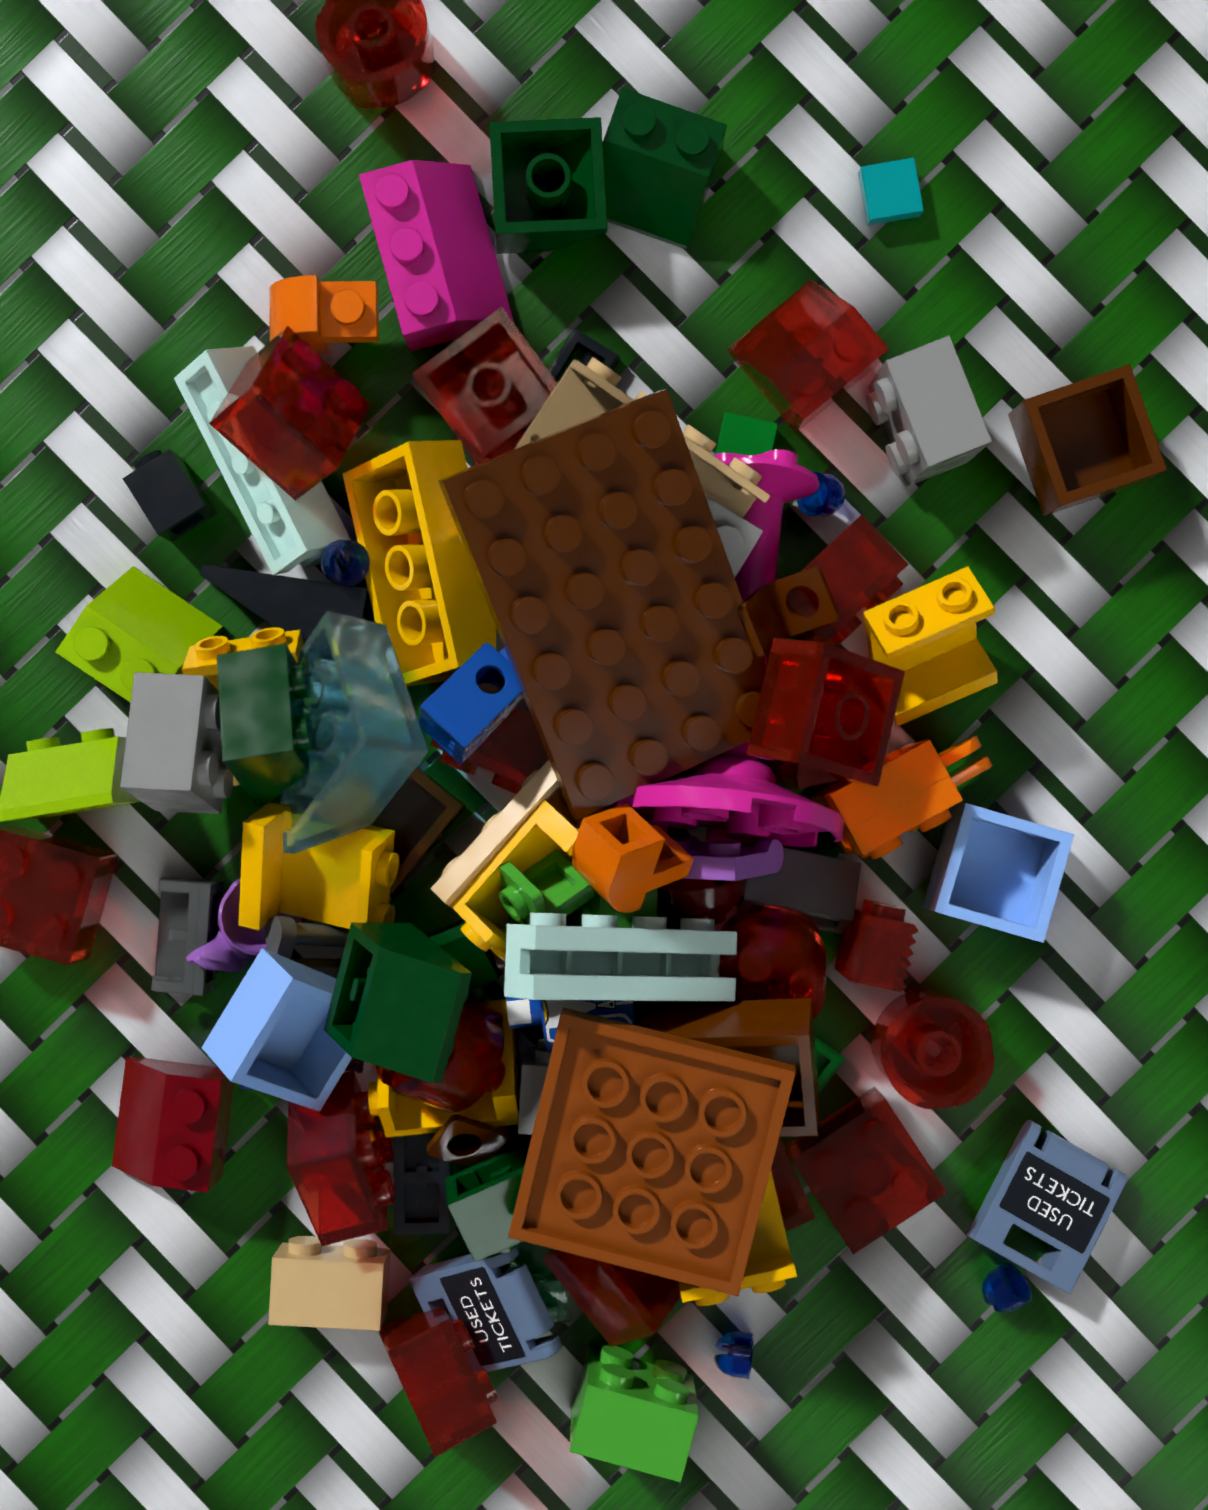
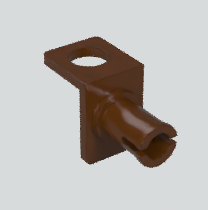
M818 566L761 585L738 607L739 615L759 660L768 657L788 637L833 623L840 616L824 573ZM797 586H805L813 590L819 600L816 614L808 617L796 614L789 606L788 597L790 591Z
M454 1114L427 1144V1154L440 1160L470 1168L493 1158L501 1148L509 1151L530 1142L532 1135L518 1134V1125L495 1127L459 1114ZM466 1133L470 1135L471 1148L458 1150L448 1145L449 1140L454 1136Z

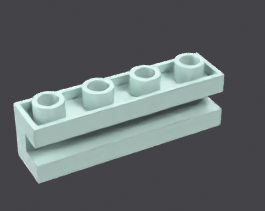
M254 346L207 349L174 378L272 575L289 572L298 564H301L302 568L318 565L351 541Z
M530 913V925L507 924L504 997L530 1000L735 1001L736 978L719 977L720 954L737 955V932L714 931L715 919L680 918V930L666 929V917L632 916V928H617V916L582 914V926H566V914Z

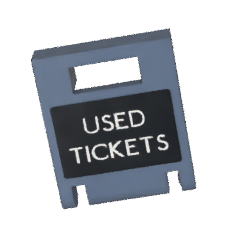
M1027 1120L1021 1127L966 1236L1071 1294L1127 1182V1175L1116 1168H1112L1106 1175L1108 1170L1107 1163L1046 1130L1038 1147H1034L1040 1135L1041 1126L1032 1120ZM1012 1224L1050 1244L1040 1261L1042 1265L1003 1244Z
M517 1247L507 1254L501 1253L496 1256H489L477 1262H474L471 1254L430 1264L421 1268L408 1279L455 1379L544 1360L555 1355L563 1347L557 1334L538 1338L547 1333L554 1326V1323L526 1264L508 1268L504 1273L501 1271L500 1266L511 1262L519 1255Z

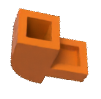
M317 275L289 277L274 282L269 287L271 348L275 354H330V343L379 342V294L376 281L320 282Z
M627 803L583 818L572 852L574 870L613 909L621 913H631L640 910L646 892L687 877L694 858L657 824L651 826Z

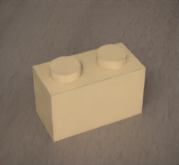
M313 1236L292 1237L288 1243H282L272 1257L268 1325L380 1331L387 1315L391 1248H377V1243L368 1239L347 1240L343 1246L322 1245V1239Z

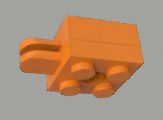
M975 735L939 754L931 740L906 744L814 794L811 798L814 802L839 812L843 817V840L836 842L842 854L860 855L861 858L871 855L874 860L900 847L903 844L899 837L901 834L907 831L912 832L919 828L921 832H926L949 820L952 815L948 808L963 801L956 787L988 770L993 765L988 756L985 755L948 773L946 770L947 766L973 753L982 746L979 739Z

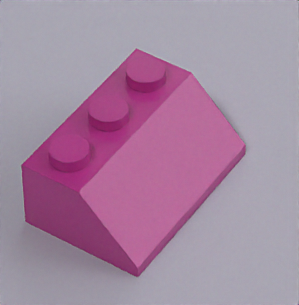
M409 160L359 174L402 334L410 352L514 323L471 165Z

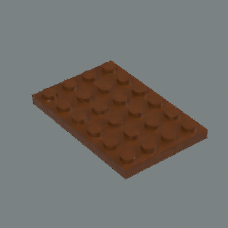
M667 389L659 390L438 480L569 811L577 820L635 794L639 786L661 782L787 724L764 658L760 660L757 658L739 615L738 607L743 604V600Z

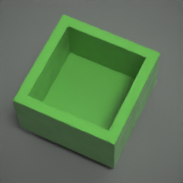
M605 1345L602 1346L601 1350L588 1347L571 1409L569 1452L681 1482L699 1418L693 1375L687 1374V1370L683 1366L671 1361L656 1360L655 1364H650L633 1359L634 1356L631 1352L617 1346Z

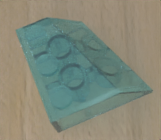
M326 611L300 650L297 664L305 663L311 683V697L303 698L304 716L309 715L315 734V749L307 751L309 773L281 793V804L291 805L292 830L288 829L283 833L284 853L295 854L371 826L429 752L397 660V655L387 627L384 624Z

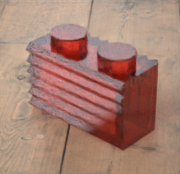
M864 898L862 908L855 907L854 920L841 936L835 964L836 971L841 973L848 981L897 992L907 988L903 983V980L909 977L905 969L911 966L907 958L914 954L910 946L916 943L912 935L917 933L918 929L914 924L904 920L906 910L898 908L893 904Z

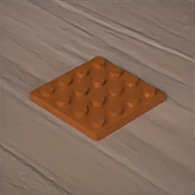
M563 1007L508 1237L739 1296L796 1074L795 1065Z

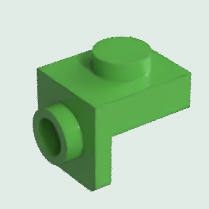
M557 849L523 873L510 861L499 867L503 890L499 892L500 901L508 914L518 922L524 919L530 925V913L566 914L567 917L595 897L594 889L574 870L572 863Z

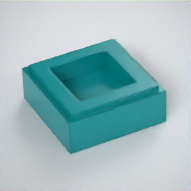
M914 157L860 167L858 177L867 226L911 219L922 215L924 209Z

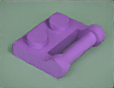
M677 836L674 839L694 858L689 875L684 877L685 879L738 881L777 873L783 864V846L778 839H759L756 844H744L737 841L699 842L694 836Z

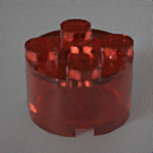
M326 0L320 14L318 11L315 30L325 63L335 85L356 106L365 109L396 106L411 99L429 84L434 61V47L427 15L421 0ZM374 39H381L380 41L371 43V41Z
M779 905L762 906V912L744 916L745 910L732 916L720 931L737 932V955L720 954L717 973L719 977L736 978L735 1000L811 998L814 1020L821 1012L825 1003L827 962L826 946L819 936V929L816 924L803 913Z
M923 988L910 990L889 1003L875 1024L871 1051L880 1073L904 1099L918 1107L936 1109L966 1104L985 1088L994 1069L992 1036L987 1023L973 1008L948 993ZM929 1040L936 1042L942 1048L936 1057L926 1053L923 1049Z
M467 997L454 1037V1048L448 1059L442 1083H430L376 1065L378 1077L382 1083L389 1085L393 1089L392 1091L447 1113L463 1111L476 1103L485 1092L492 1093L496 1091L503 1082L505 1076V1065L501 1061L504 1051L503 1016L499 1010L471 997Z

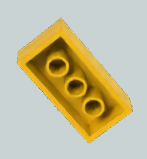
M461 440L408 441L342 473L390 689L447 680L486 642L496 649V625L465 547L459 539V532L438 480L468 469Z

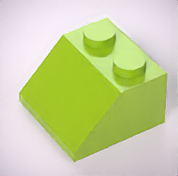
M133 566L84 608L55 652L131 703L134 672L183 675L182 667L189 647L204 638L220 636L225 627Z
M114 728L82 732L80 733L81 743L61 746L60 737L27 741V752L8 754L0 795V822L42 819L141 802L120 788L126 737H115Z

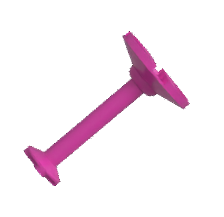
M775 449L758 455L717 453L714 455L728 466L735 457L763 476L756 486L770 495L766 503L756 498L743 519L763 530V533L735 577L743 601L761 585L776 580L784 503L814 495L819 489L820 482L817 475L807 468L799 466L798 455L788 450ZM768 657L764 658L766 667H767ZM760 736L689 768L686 776L639 786L635 794L614 803V807L627 803L651 826L657 824L666 833L668 827L677 829H695L697 826L708 827L707 841H737L744 844H752L759 839H778L783 847L817 846L818 832L827 831L834 835V842L843 840L844 819L839 812L778 786L777 778L772 769L764 762L757 760Z

